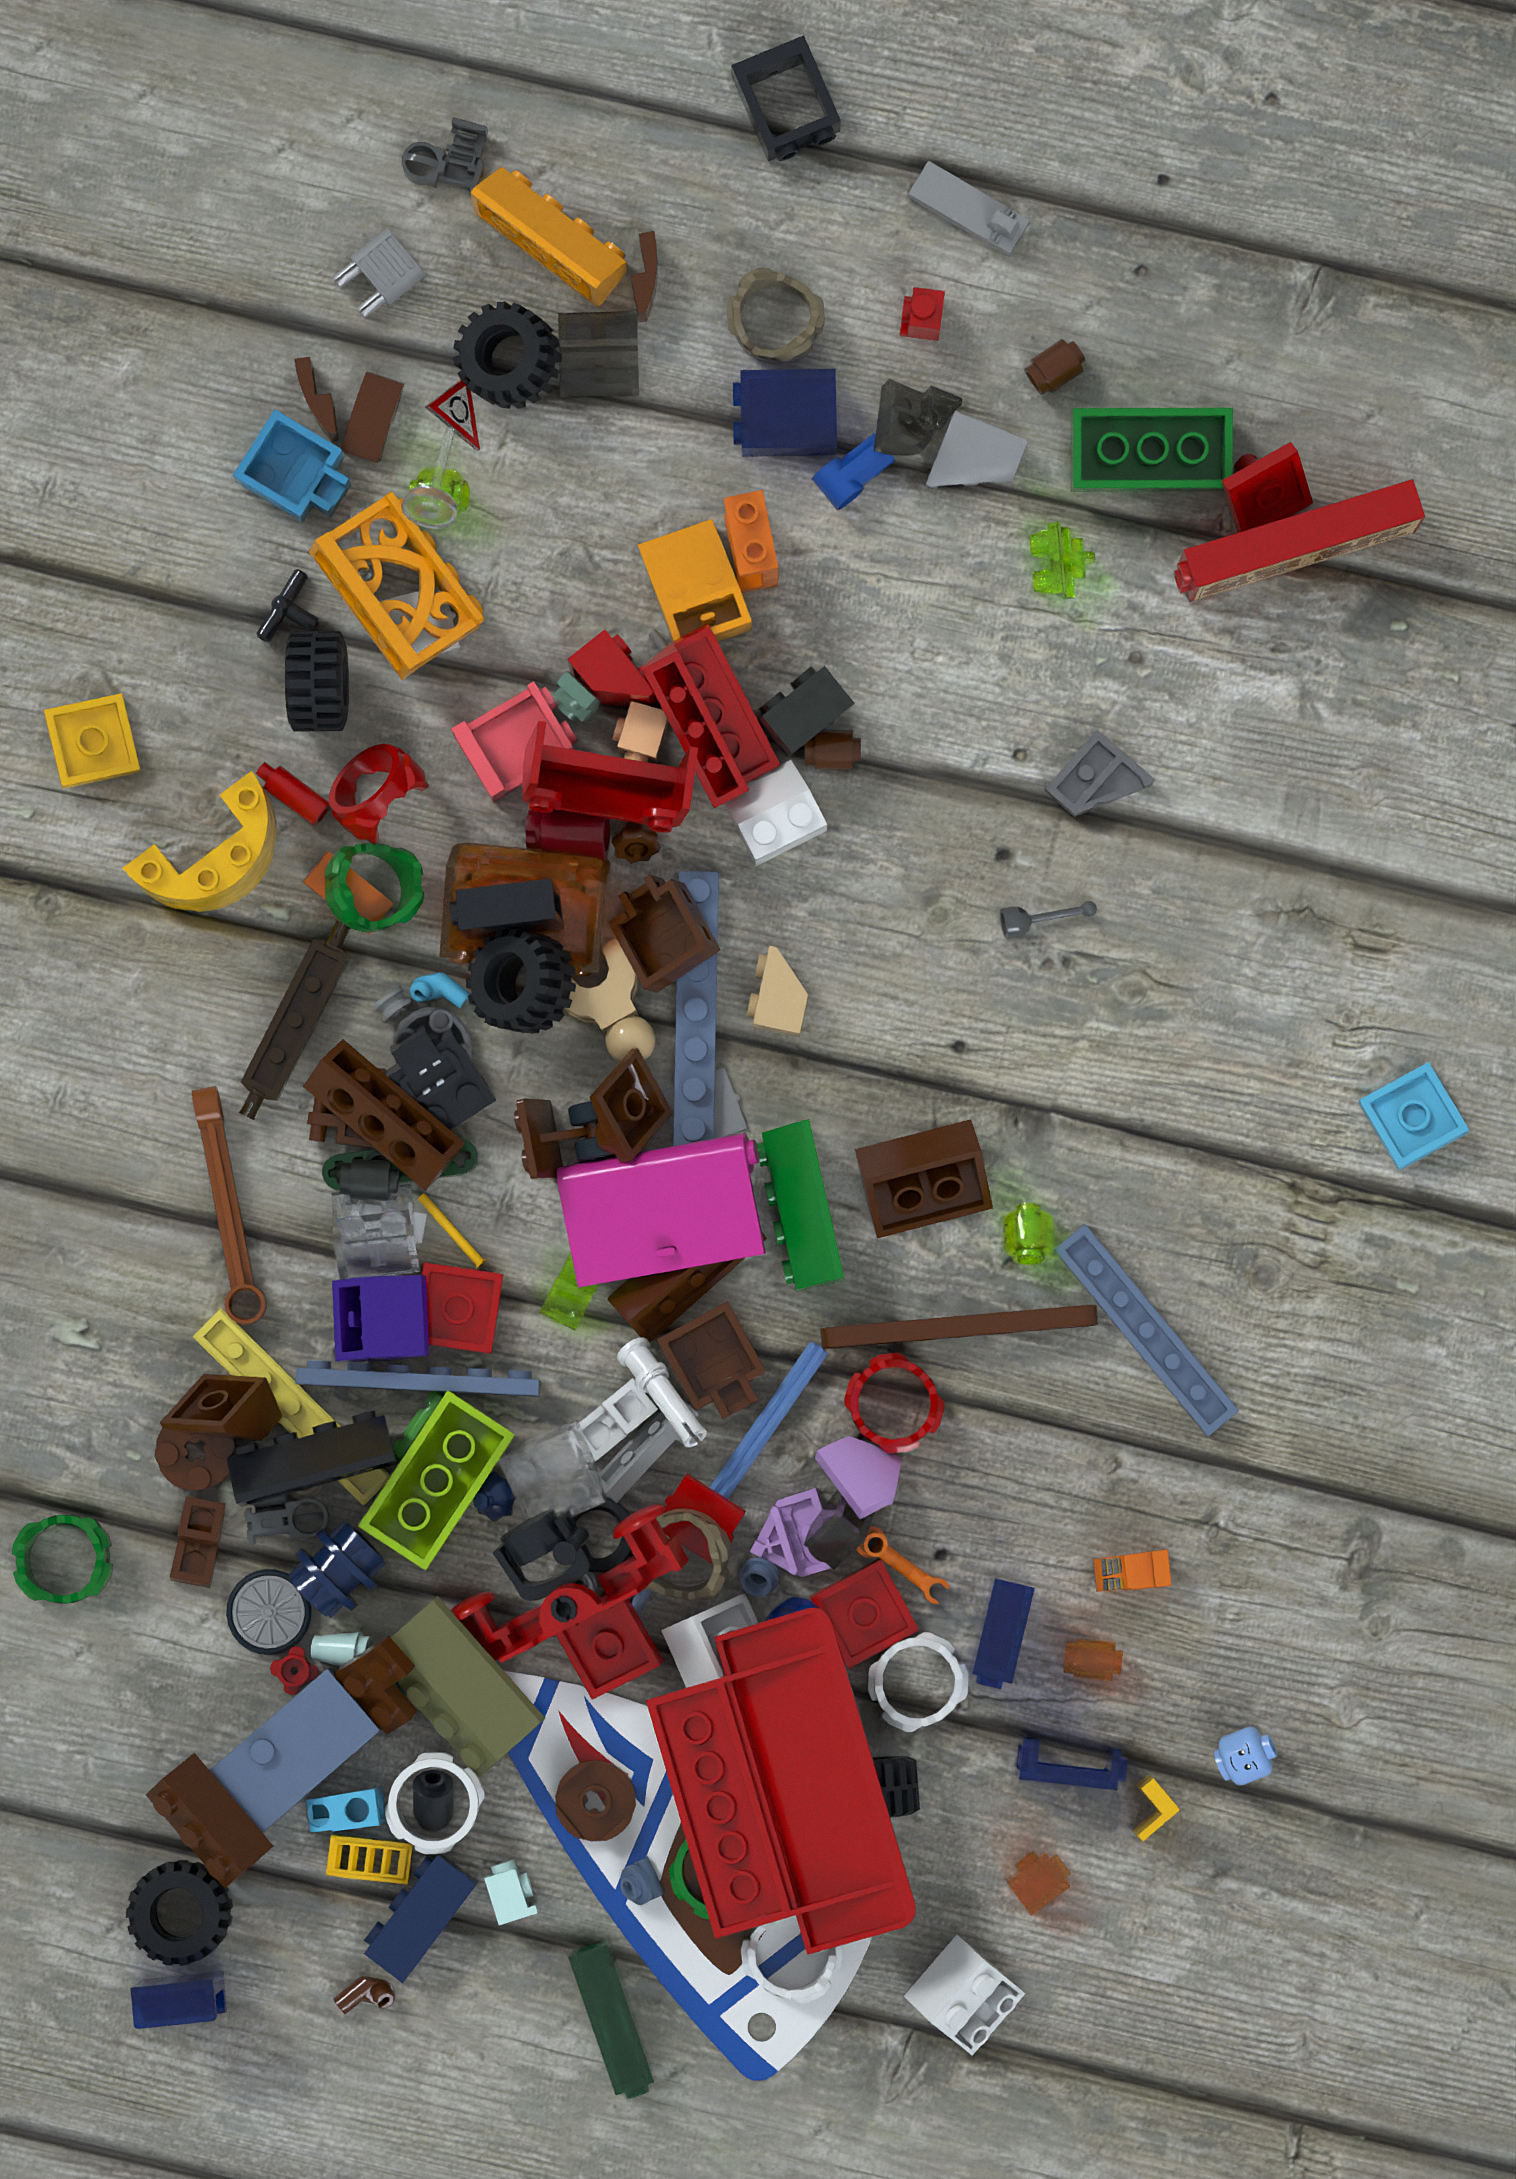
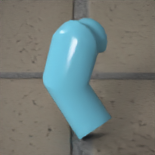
M443 972L420 976L413 981L409 989L411 998L416 1002L423 1003L444 997L458 1009L467 1002L468 996L471 994Z

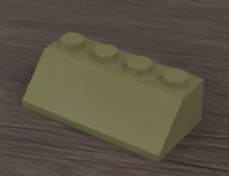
M438 1596L391 1637L415 1665L406 1677L396 1683L406 1693L410 1702L421 1710L434 1725L436 1731L451 1744L461 1756L463 1762L472 1768L479 1777L486 1773L545 1719L542 1713Z

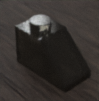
M837 1489L810 1525L804 1545L816 1560L825 1562L835 1570L865 1541L875 1512L859 1519Z

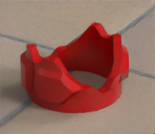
M378 744L360 752L344 766L330 789L329 804L334 818L357 839L367 840L375 844L379 839L378 825L380 820L387 816L388 805L394 799L404 798L408 790L424 791L429 787V784L425 780L424 770L409 754H406L401 748L390 744ZM375 772L389 773L386 781L376 793L364 802L356 805L355 793L359 776Z
M890 1353L878 1355L869 1360L870 1367L861 1374L855 1372L849 1380L844 1404L850 1411L858 1431L870 1442L879 1445L886 1453L910 1452L920 1446L919 1440L927 1433L934 1434L938 1429L945 1408L944 1401L937 1394L931 1378L920 1367L909 1362L903 1354ZM887 1368L907 1370L916 1375L927 1389L930 1400L927 1419L917 1432L908 1437L889 1439L878 1436L866 1427L860 1416L858 1400L862 1386L871 1375Z

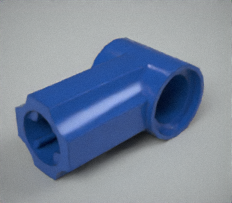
M873 433L843 458L837 457L827 463L813 476L812 480L835 509L840 510L852 502L864 490L863 486L893 464L895 458L883 440Z

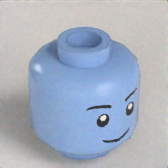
M1251 1726L1221 1737L1219 1749L1214 1751L1218 1769L1224 1780L1231 1779L1233 1783L1239 1786L1270 1775L1273 1766L1272 1759L1278 1756L1271 1736L1269 1734L1262 1736L1258 1729Z

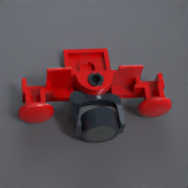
M662 1504L649 1505L629 1515L614 1528L613 1538L624 1537L634 1557L598 1575L597 1578L605 1591L598 1596L593 1590L582 1585L579 1581L593 1564V1557L585 1544L589 1539L587 1529L577 1527L569 1509L562 1512L559 1516H557L554 1509H549L533 1516L505 1533L500 1538L502 1544L493 1552V1555L515 1586L520 1597L527 1601L545 1598L543 1603L499 1626L496 1625L486 1607L487 1604L496 1598V1595L490 1591L473 1595L454 1606L450 1611L494 1660L499 1659L500 1663L556 1635L593 1700L655 1669L664 1662L629 1598L644 1590L652 1580L671 1570H674V1572L681 1570L689 1559L676 1536L667 1539L656 1519L667 1508ZM552 1550L553 1557L557 1563L569 1565L574 1562L569 1569L561 1574L542 1581L527 1580L520 1568Z

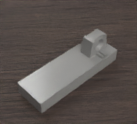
M930 161L927 162L908 193L909 199L1010 257L1030 223V220L1011 210L1004 204Z
M684 1401L687 1407L693 1413V1415L697 1417L698 1413L686 1401ZM660 1408L592 1480L616 1503L675 1439L683 1444L681 1438ZM692 1430L689 1431V1432L691 1433V1435L693 1436V1438L695 1439V1438L697 1437V1435H695V1434L692 1432Z

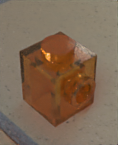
M1033 1850L1014 1864L1018 1871L1005 1880L1032 1916L1070 1887L1065 1878L1071 1873L1057 1854L1049 1858L1044 1851L1037 1856Z

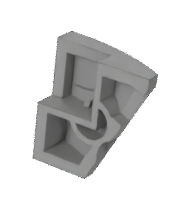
M954 411L926 482V487L937 489L938 486L963 484L964 487L977 486L979 483L986 482L994 484L1012 483L1027 448L1028 440Z

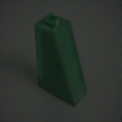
M610 1938L572 1950L568 1957L615 2095L625 2093L626 2099H630L649 2092L648 2085L655 2083L654 2072Z

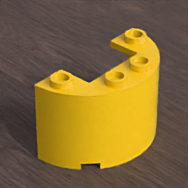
M252 770L220 794V797L243 826L231 837L180 875L155 844L122 869L146 894L174 909L197 912L211 911L226 907L246 896L261 881L271 864L277 833V822L272 803Z

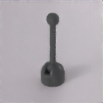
M1086 901L1080 907L1029 915L1021 907L1001 908L1000 921L1003 935L1006 940L1015 939L1025 935L1032 923L1080 914L1091 917L1095 915L1097 907L1094 902Z

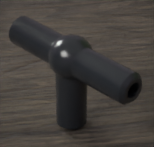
M299 569L294 570L280 595L272 600L271 610L256 633L257 637L262 641H271L284 617L289 618L309 631H314L320 621L319 618L293 603L308 579L305 572Z

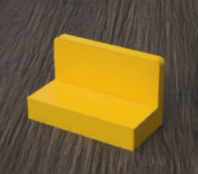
M1146 1775L1135 1784L1156 1809L1132 1830L1135 1836L1142 1842L1180 1810L1155 1779L1149 1775Z

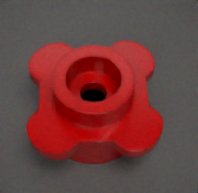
M299 1646L290 1648L286 1657L282 1660L273 1661L270 1666L271 1674L279 1678L284 1684V1691L289 1695L299 1693L300 1687L307 1681H313L319 1674L317 1666L309 1663L305 1658V1650ZM292 1667L298 1668L296 1675L291 1673Z

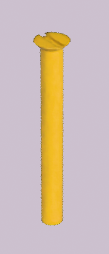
M425 1193L418 1197V1201L476 1265V1270L481 1267L488 1259H483Z

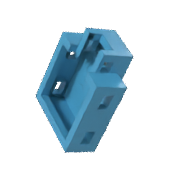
M276 409L270 415L233 474L236 483L302 523L312 508L331 518L352 485L348 477L336 471L345 457L342 449Z

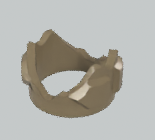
M756 268L746 273L740 279L736 296L729 298L727 304L728 330L731 334L735 335L744 351L757 360L775 364L796 362L809 354L813 349L816 335L822 333L825 324L824 302L821 297L812 293L806 285L783 273H776L769 268ZM779 286L788 288L803 298L810 311L807 329L785 347L775 350L761 349L747 337L741 322V312L746 301L754 293L766 287Z
M681 1508L663 1513L656 1518L661 1528L671 1523L689 1521L702 1530L708 1540L713 1571L710 1579L700 1585L691 1587L678 1586L660 1576L652 1580L645 1590L655 1591L663 1596L694 1600L696 1598L703 1600L712 1599L723 1587L730 1572L727 1569V1565L732 1555V1547L726 1532L711 1517L697 1510Z

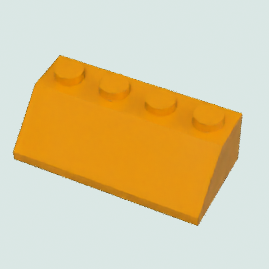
M500 167L473 188L470 194L474 212L477 216L599 308L628 272L627 262L624 260L626 255L621 249L609 241L603 244L592 236L594 230L586 222L578 217L573 221L561 211L564 208L557 200L546 193L541 197L531 189L532 183L517 170L510 173L505 168Z

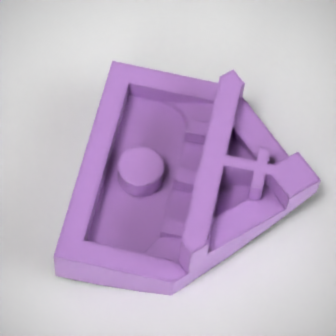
M851 1436L817 1450L815 1460L859 1519L887 1505L893 1504L902 1458L886 1453L882 1448Z
M818 1487L777 1500L776 1504L772 1506L770 1514L750 1552L782 1567L793 1575L801 1577L842 1565Z

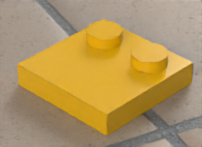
M122 693L44 710V717L62 789L140 772Z

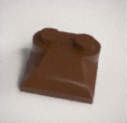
M638 1048L631 1049L590 1096L598 1118L595 1132L597 1144L601 1150L609 1154H615L619 1162L632 1161L673 1114Z

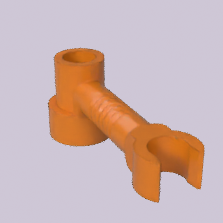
M866 1524L855 1530L852 1536V1545L858 1554L866 1558L878 1557L889 1566L891 1565L894 1570H897L898 1573L900 1572L901 1575L921 1589L922 1596L932 1604H939L936 1599L931 1597L929 1590L935 1583L950 1589L945 1580L936 1576L931 1577L916 1565L914 1566L911 1561L905 1559L904 1556L888 1545L884 1532L878 1527ZM876 1537V1546L873 1549H869V1540Z

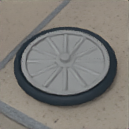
M276 1569L255 1571L240 1580L230 1593L226 1610L228 1626L234 1638L252 1652L264 1655L283 1653L299 1643L308 1631L312 1613L311 1603L291 1583L288 1573Z

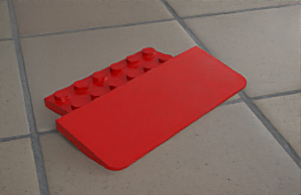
M807 1608L714 1637L725 1677L646 1700L715 1939L796 1915L807 1955L901 1929L909 1925L916 1914L915 1899L830 1616L822 1609Z

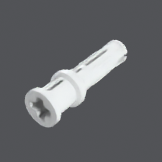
M636 1338L628 1342L618 1352L617 1360L620 1365L629 1368L636 1378L635 1385L638 1390L650 1394L681 1438L685 1447L697 1445L698 1443L689 1431L692 1430L701 1441L706 1437L707 1431L701 1426L668 1380L669 1371L667 1366L655 1359L650 1352L651 1345L646 1338Z

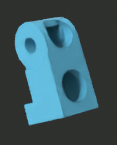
M383 1786L306 1800L310 1832L329 1830L333 1832L379 1826L387 1823Z

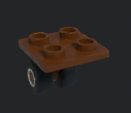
M526 1098L516 1100L517 1110L514 1113V1121L518 1132L522 1134L525 1149L522 1150L523 1167L529 1173L531 1179L557 1180V1169L563 1167L559 1147L561 1142L585 1137L584 1140L575 1143L577 1160L580 1162L616 1156L601 1150L597 1144L595 1132L598 1118L591 1101L575 1104L568 1108L570 1124L572 1126H583V1128L557 1132L550 1100Z

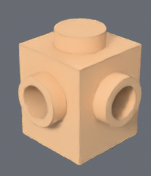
M631 701L626 719L618 718L613 735V740L619 742L617 746L618 752L625 754V759L649 761L657 764L669 724L664 711Z

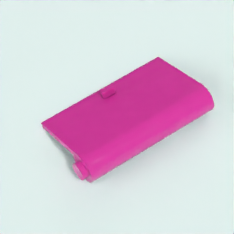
M742 1133L639 1152L632 1161L619 1162L617 1157L559 1167L557 1169V1184L578 1288L765 1254L763 1235L750 1175L754 1170V1164L759 1163V1150L755 1139L749 1140L747 1134Z

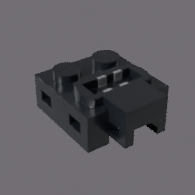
M422 1025L417 1028V1032L399 1044L396 1042L390 1046L391 1054L397 1061V1064L386 1070L384 1074L448 1129L452 1130L496 1101L495 1094L451 1029L433 1040L425 1026Z

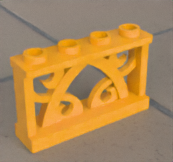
M391 491L334 530L326 532L317 538L309 553L395 672L403 680L418 668L478 630L484 621V617L482 616L483 609L478 600L471 594L467 595L459 584L460 578L454 567L448 562L444 563L437 554L433 538L425 530L421 531L412 519L413 513L409 505L402 498L398 499ZM378 519L388 520L396 530L397 536L395 538L386 537L383 528L378 535L379 545H373L369 535L371 523ZM360 529V538L363 546L341 550L337 543ZM404 544H406L409 550L402 549ZM367 561H370L373 569V579L370 581H364L358 574L360 569L369 570ZM380 561L399 564L418 572L419 596L416 609L399 600H385L382 602L377 600L374 594L382 580ZM435 586H437L441 592L434 594ZM448 604L458 616V622L451 629H441L427 620L428 616L430 615L436 620L448 619V616L443 615L440 611L441 605ZM393 610H398L405 613L412 620L409 622L402 615V622L395 624L390 618L389 613ZM422 629L438 639L417 654L411 647Z

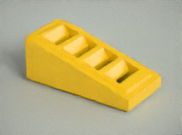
M333 1833L330 1838L326 1876L408 1885L413 1844ZM343 1845H350L348 1868L340 1867ZM359 1847H367L364 1870L357 1869ZM376 1848L383 1849L381 1872L373 1871ZM392 1850L400 1851L397 1874L389 1873Z

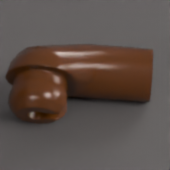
M362 1976L333 2000L346 2015L362 2001L376 2004L379 2008H388L394 2003L395 1991L393 1985L385 1979Z

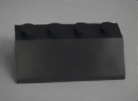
M375 1410L352 1416L353 1424L337 1428L336 1421L312 1427L313 1435L298 1438L297 1432H292L273 1438L275 1444L273 1446L259 1449L258 1443H252L235 1448V1456L227 1458L236 1504L243 1507L398 1464L386 1417L384 1415L376 1417Z

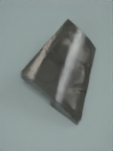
M889 379L881 387L874 451L895 456L920 454L930 443L932 437L945 425L948 418L961 406L962 398L932 385L922 393Z

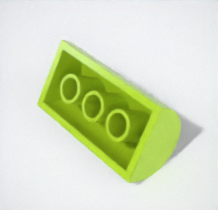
M447 1390L358 1527L426 1571L515 1434Z

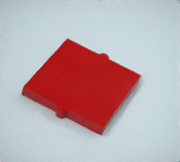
M686 1473L674 1494L668 1495L665 1499L667 1504L665 1512L681 1508L700 1511L711 1517L726 1532L730 1542L734 1539L732 1533L746 1513V1510ZM689 1521L671 1523L662 1528L665 1535L670 1538L676 1536L682 1546L713 1565L709 1553L708 1540L700 1528Z

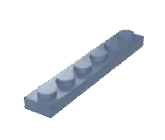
M1086 1224L1053 1250L1207 1437L1239 1412L1237 1407Z
M307 1361V1368H297L296 1384L307 1386L447 1392L448 1390L452 1393L540 1397L541 1385L540 1380L532 1379V1372L508 1370V1378L492 1377V1370L468 1368V1376L451 1375L452 1368L428 1366L427 1374L411 1373L412 1366L389 1364L387 1365V1372L371 1371V1364L347 1363V1370L331 1369V1362Z

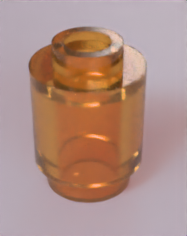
M1086 1638L1066 1641L1063 1673L1073 1674V1678L1112 1682L1113 1674H1121L1123 1650H1115V1641Z

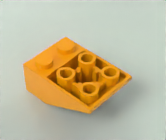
M712 519L637 545L672 642L707 623L718 642L752 630V621Z

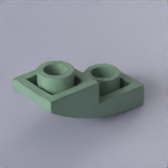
M566 671L556 682L560 687L553 694L561 701L558 708L574 722L578 718L582 722L591 721L598 711L600 702L569 671Z

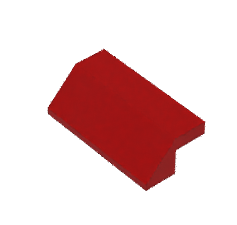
M708 623L671 642L641 667L685 754L690 746L698 748L695 773L713 808L749 791L746 783L780 766Z

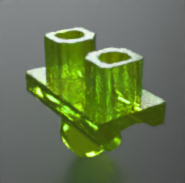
M1060 522L1047 523L1048 530H1043L1029 536L1032 556L1035 558L1050 556L1051 569L1033 571L1034 592L1043 595H1056L1063 600L1074 599V579L1086 578L1085 565L1096 562L1095 552L1084 551L1083 538L1071 539L1070 528L1062 527Z

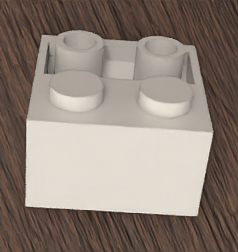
M956 1935L904 1997L928 2021L973 2056L979 2047L988 2040L991 2033L1002 2020L1013 2011L1016 2004L1026 1993L976 1949Z

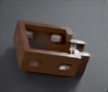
M649 874L643 878L646 882L631 893L624 891L618 895L627 912H622L608 923L643 989L658 993L719 952L720 948L685 883L673 879L665 883L663 878Z
M728 1301L657 1339L695 1411L714 1402L724 1420L758 1401L749 1382L764 1375L766 1371Z

